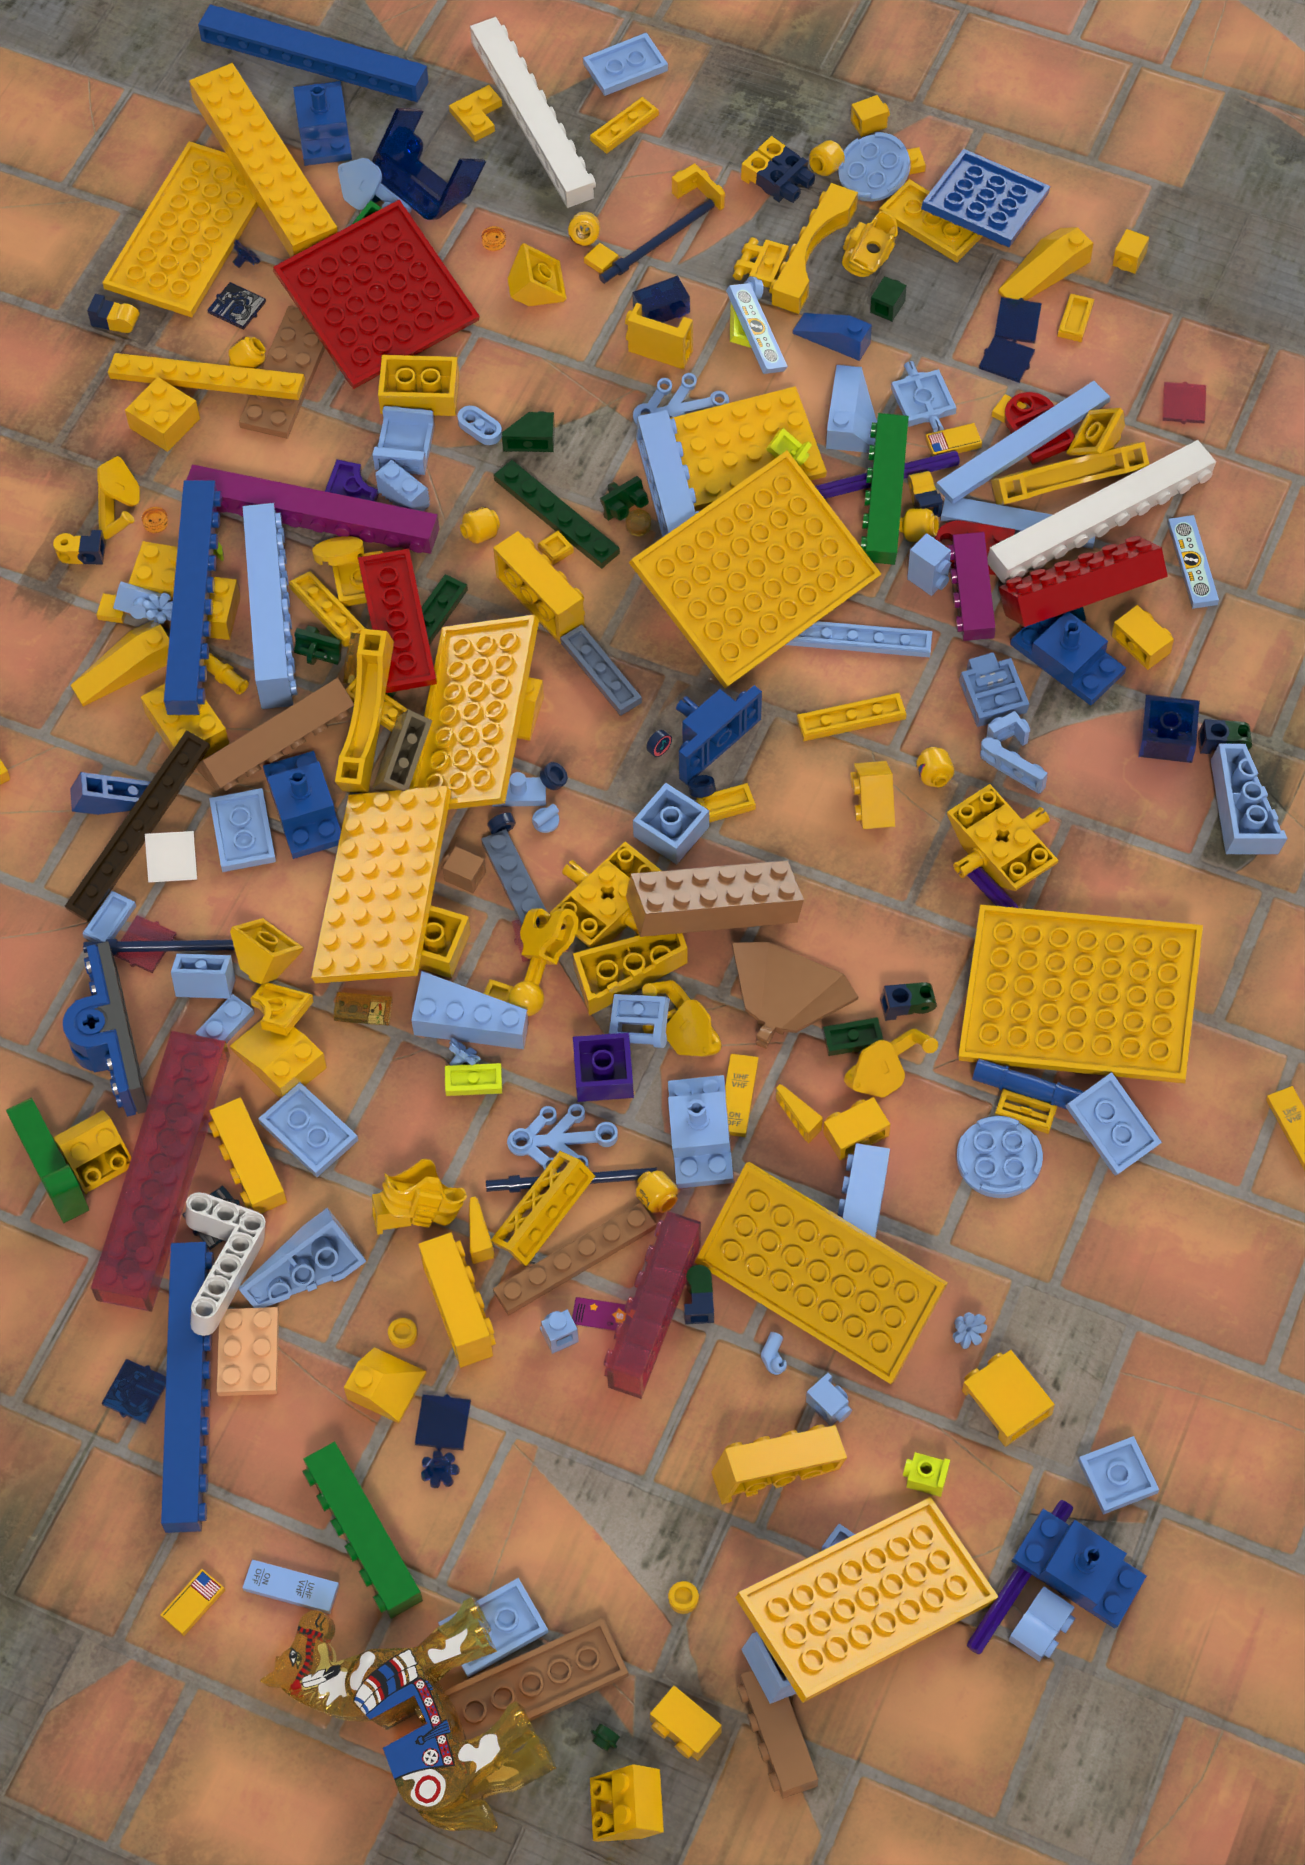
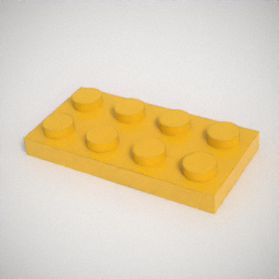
M908 179L879 208V212L885 211L894 216L899 228L957 263L983 236L922 210V203L930 191Z

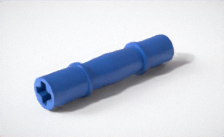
M978 1059L972 1078L974 1081L999 1088L1001 1091L1004 1088L1051 1103V1105H1056L1066 1110L1065 1105L1084 1092L1062 1085L1061 1082L1055 1084L1034 1075L1010 1070L1009 1066L1005 1067L982 1059Z

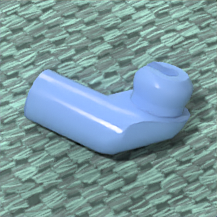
M770 1332L760 1356L767 1371L774 1375H779L787 1367L786 1360H782L778 1353L784 1338L776 1332Z

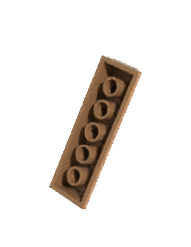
M336 678L207 757L198 764L196 769L215 790L223 787L227 791L239 783L237 777L246 773L247 777L251 776L261 769L259 764L268 759L272 763L284 755L281 751L289 745L292 749L306 742L305 735L310 732L317 735L328 728L326 722L333 718L338 722L351 714L348 709L354 706V703L340 680Z

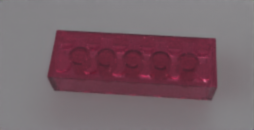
M669 1211L665 1219H660L657 1224L655 1245H649L645 1255L646 1268L644 1271L640 1270L636 1277L634 1287L637 1290L635 1296H630L627 1300L624 1313L627 1314L624 1324L619 1322L614 1335V1339L617 1340L613 1350L608 1349L604 1360V1366H606L604 1376L608 1378V1388L642 1399L686 1285L687 1271L693 1266L701 1246V1222Z

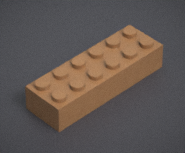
M788 860L632 873L626 893V899L640 937L798 923L804 901Z

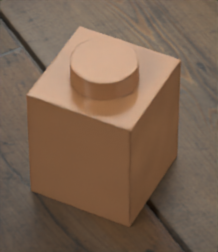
M458 847L454 848L451 855L447 854L441 866L444 881L471 893L475 892L486 873L485 859Z

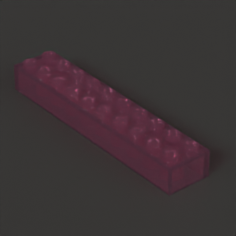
M171 1031L91 1285L96 1301L150 1312L153 1311L171 1252V1243L174 1242L209 1127L208 1122L211 1120L209 1110L215 1107L230 1058L226 1041Z

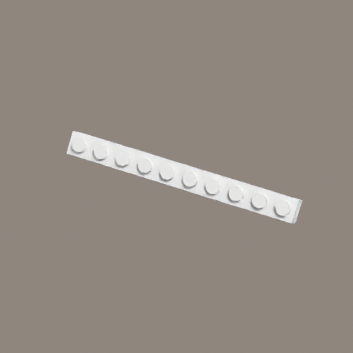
M496 17L471 25V43L566 207L569 208L594 199L593 188L596 187L593 175L587 173L583 158L577 156L573 141L567 139L563 124L557 122L553 107L547 105L543 90L538 89L533 73L529 74L525 59L519 57L515 42L509 40L505 25H501Z
M1196 440L990 547L987 557L988 565L1003 584H1006V581L1011 578H1022L1027 572L1042 568L1048 561L1054 558L1060 559L1069 550L1075 547L1081 548L1091 538L1096 536L1102 537L1111 528L1117 525L1123 526L1132 517L1144 515L1150 508L1157 504H1165L1178 493H1186L1199 482L1201 484L1207 482L1213 475L1212 472L1216 461L1199 440Z

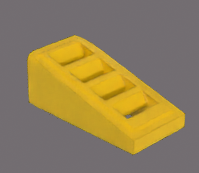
M779 1084L776 1087V1100L803 1139L809 1144L822 1131L823 1117L785 1086Z
M476 1196L471 1197L469 1203L470 1255L472 1263L476 1264L493 1259L495 1255L478 1198Z

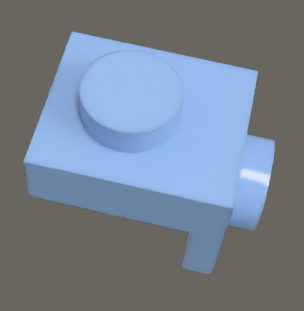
M1016 711L1004 717L993 719L988 725L986 738L991 737L1002 742L1015 735L1020 744L1024 746L1028 744L1030 727L1024 718L1021 719Z

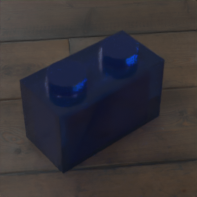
M678 275L632 292L633 308L636 303L642 304L643 317L664 323L690 313V296Z

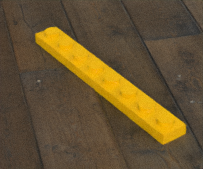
M120 353L114 354L107 372L110 379L152 383L159 377L172 386L299 400L306 381L304 374Z

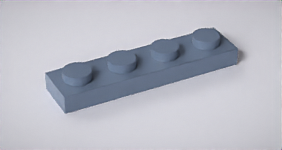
M583 625L560 637L563 647L620 716L642 703L640 694Z
M505 829L481 838L482 846L521 925L529 910L541 908L546 911L507 830ZM539 917L536 919V924L540 923Z

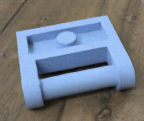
M614 994L609 1034L628 1033L622 1032V1024L654 1026L653 1034L629 1032L630 1043L650 1044L655 1048H664L667 1042L666 1025L670 999L663 996Z

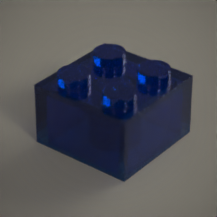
M1146 695L1142 711L1138 757L1192 763L1197 743L1200 701Z

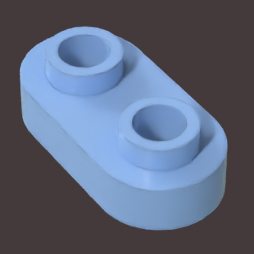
M465 406L459 410L457 415L458 425L463 431L484 445H494L501 440L502 428L497 420L476 406Z

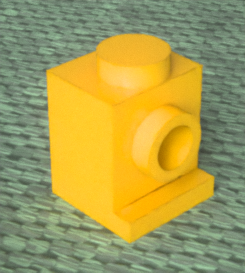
M380 1193L372 1194V1217L377 1235L383 1234V1230L411 1226L409 1217H394L389 1213L380 1197Z

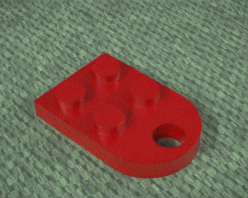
M1024 392L1017 394L1006 405L1005 424L1012 434L1054 407V404L1046 396L1039 393ZM1017 403L1028 404L1030 408L1021 409L1017 406ZM1069 428L1027 455V458L1033 465L1069 449L1075 435Z
M957 520L948 522L940 527L934 539L939 542L944 539L953 541V535L984 532L988 557L990 547L1015 535V529ZM950 560V568H955L954 560ZM988 565L989 574H990V575H996V574L994 573V571H993V570L990 568V566Z

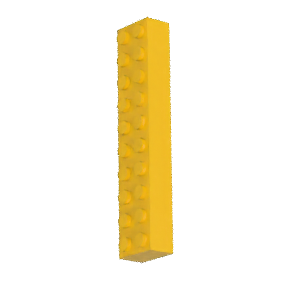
M230 63L189 80L192 99L290 257L337 233L336 224L234 64Z

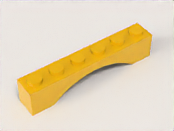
M833 183L830 184L826 192H822L817 209L811 211L807 227L803 226L801 229L798 243H794L791 247L788 261L782 263L778 279H774L771 283L769 293L772 294V305L797 314L800 313L809 297V278L806 272L809 256L826 236L848 226L857 210L858 192Z
M1134 442L1112 448L1101 454L1084 455L991 479L996 504L1004 505L1061 488L1140 470L1150 464L1145 442Z
M361 629L353 714L347 739L339 755L335 783L342 791L369 792L394 641L387 631Z

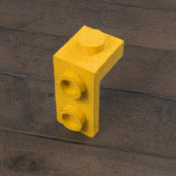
M695 163L672 176V194L677 199L698 188L708 199L714 202L719 210L725 208V192L720 185H716L710 179L708 173L705 170H701Z

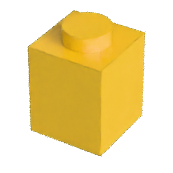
M878 95L851 105V122L861 137L887 128L890 111L887 104L882 103Z
M1126 229L1115 249L1113 266L1136 274L1147 253L1149 237Z

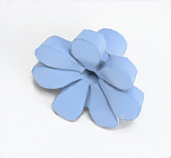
M162 593L161 597L158 598L156 594H150L149 600L143 601V607L147 610L146 618L148 620H154L158 623H164L166 619L171 621L173 601L168 602L170 595Z
M451 1038L449 1049L455 1056L449 1063L450 1065H462L464 1062L474 1065L482 1060L476 1055L477 1052L473 1048L469 1047L466 1049L464 1044Z
M968 1312L964 1314V1317H957L954 1322L957 1331L952 1335L953 1340L956 1343H960L963 1349L969 1348L971 1341L974 1345H979L982 1342L979 1333H984L987 1330V1325L984 1324L985 1316L981 1314L974 1316V1314Z

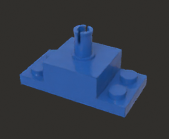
M341 81L293 87L304 166L352 160Z
M1070 612L1064 613L1060 618L1055 616L1026 626L1011 639L1010 645L1090 706L1119 680L1126 671L1125 666L1106 653L1108 640Z
M755 685L748 691L741 692L736 701L721 689L701 706H697L687 696L683 698L685 703L682 700L679 701L676 710L687 717L682 721L683 744L679 749V779L686 785L761 720L762 691Z
M311 751L263 765L265 777L292 858H299L338 846L341 829L319 761H317L315 752Z
M1044 1508L1038 1514L1011 1560L1114 1629L1120 1624L1147 1575L1123 1561L1127 1553L1078 1521L1074 1520L1068 1525Z

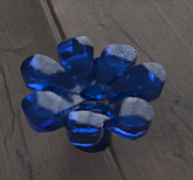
M235 240L233 248L237 251L238 255L232 262L238 268L245 261L253 265L261 262L252 250L247 251V248L239 240Z
M437 1450L433 1452L432 1459L424 1457L422 1466L426 1469L421 1472L422 1480L428 1481L430 1479V1486L432 1488H438L441 1481H443L446 1487H450L454 1483L451 1475H457L460 1472L459 1466L452 1464L455 1461V1456L450 1452L443 1456L442 1452Z

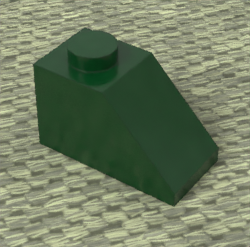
M528 412L502 432L503 452H554V412Z

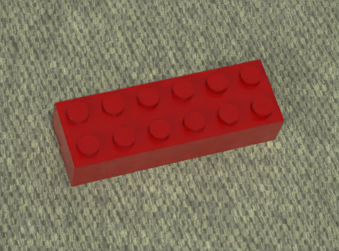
M1133 536L1127 538L1125 543L1106 545L1102 547V551L1094 554L1091 552L1083 553L1078 556V559L1071 562H1058L1054 564L1053 568L1048 570H1034L1030 573V576L1025 578H1011L1006 581L1007 584L999 586V592L1005 616L1026 627L1166 578L1168 574L1162 547L1140 536Z

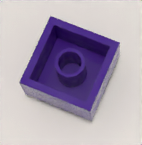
M629 1032L574 1036L573 1049L577 1102L634 1098Z

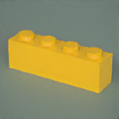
M241 1097L209 1110L212 1121L208 1122L213 1137L219 1136L222 1144L218 1146L224 1161L230 1160L233 1168L229 1169L235 1185L241 1183L244 1191L240 1193L245 1207H251L253 1211L262 1214L287 1203L284 1190Z

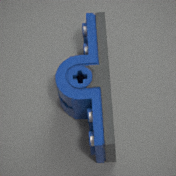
M107 941L98 943L97 947L95 944L86 946L89 957L84 958V963L91 981L89 986L92 996L75 1000L67 1009L63 1018V1030L73 1056L80 1066L94 1071V1073L110 1071L112 1078L110 1079L113 1095L116 1097L118 1108L124 1107L128 1117L136 1115V1112L138 1114L148 1112L149 1108L118 968Z

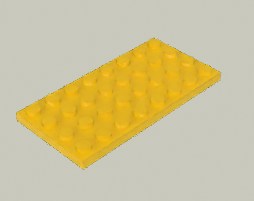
M190 141L187 143L102 282L105 290L191 318L194 316L258 208L257 202L225 152Z
M535 615L442 627L434 665L437 684L430 685L424 717L431 719L432 723L409 789L448 786L451 790L448 810L505 804L539 619Z
M448 786L348 795L311 976L315 983L418 976L451 798V790Z
M751 1162L746 1163L694 1262L698 1265L706 1266L715 1276L889 1384L895 1382L948 1284L945 1280Z
M929 1497L738 1592L735 1598L798 1697L804 1703L993 1604L998 1595L937 1505Z

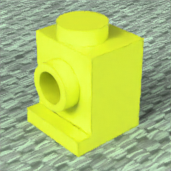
M915 1452L913 1460H906L903 1476L908 1477L906 1488L941 1497L950 1460L946 1458L942 1460ZM920 1469H927L931 1472L928 1474H924L921 1472Z

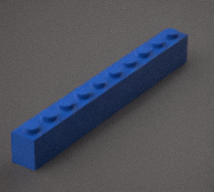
M209 5L198 24L201 41L417 103L429 82L427 66L421 63L295 29L266 19L256 18L223 7Z
M184 480L164 692L167 715H200V704H205V689L202 688V682L207 681V667L204 666V659H209V645L206 643V637L211 636V623L208 621V615L213 613L212 599H209L210 593H214L215 589L214 577H211L212 571H216V555H213V550L218 549V534H215V528L220 527V514L217 512V507L222 505L221 491H217L215 480Z
M206 1242L171 1243L161 1524L165 1533L202 1531V1521H207V1504L202 1503L203 1492L208 1491L207 1474H203V1464H208L209 1449L208 1445L204 1446V1435H209L210 1431L209 1417H205V1407H210V1390L206 1389V1379L211 1378V1363L206 1361L207 1351L212 1350L211 1334L202 1336L194 1333L190 1325L192 1302L207 1278L209 1269H212L214 1265V1254L209 1252Z

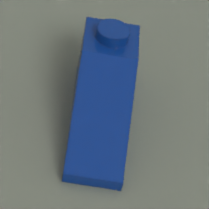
M804 313L793 329V334L860 361L871 344L872 324L850 315Z
M80 772L70 788L72 812L100 815L131 811L151 781Z

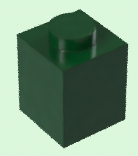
M884 276L871 296L870 313L893 322L906 300L907 285Z

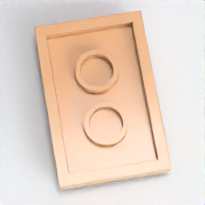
M278 1307L226 1310L219 1323L218 1396L277 1394Z

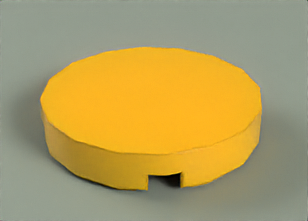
M341 536L316 544L312 548L314 561L319 565H323V562H328V565L338 566L356 561L358 554H364L363 541L357 537Z

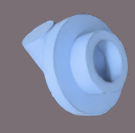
M551 804L547 808L538 809L534 813L532 823L537 831L549 833L558 827L559 809L555 804Z

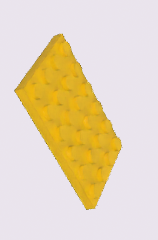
M796 386L672 417L675 419L677 434H675L676 442L680 441L683 448L682 465H687L690 480H687L688 487L693 488L695 492V511L704 509L774 460L775 457L766 448L782 428L801 444L806 442L812 444L808 450L810 454L808 459L800 466L811 481L826 477L827 471Z

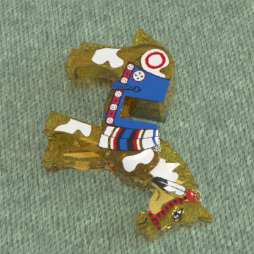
M472 1597L463 1601L455 1616L437 1627L417 1647L370 1649L337 1661L335 1650L330 1644L336 1630L334 1621L321 1611L311 1610L300 1619L291 1647L284 1651L281 1656H276L274 1671L260 1680V1682L268 1687L282 1688L286 1694L301 1704L331 1717L349 1721H373L385 1730L416 1714L423 1724L427 1722L422 1727L383 1747L403 1800L415 1808L424 1820L440 1829L448 1831L478 1830L491 1833L498 1830V1823L489 1804L483 1799L498 1793L514 1792L557 1768L544 1740L536 1735L524 1707L518 1702L508 1705L500 1719L488 1731L480 1736L466 1740L455 1707L439 1681L452 1668L497 1652L489 1635L491 1631L489 1623L480 1604ZM526 1743L520 1751L512 1754L517 1748Z

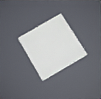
M194 831L145 834L148 882L197 880Z

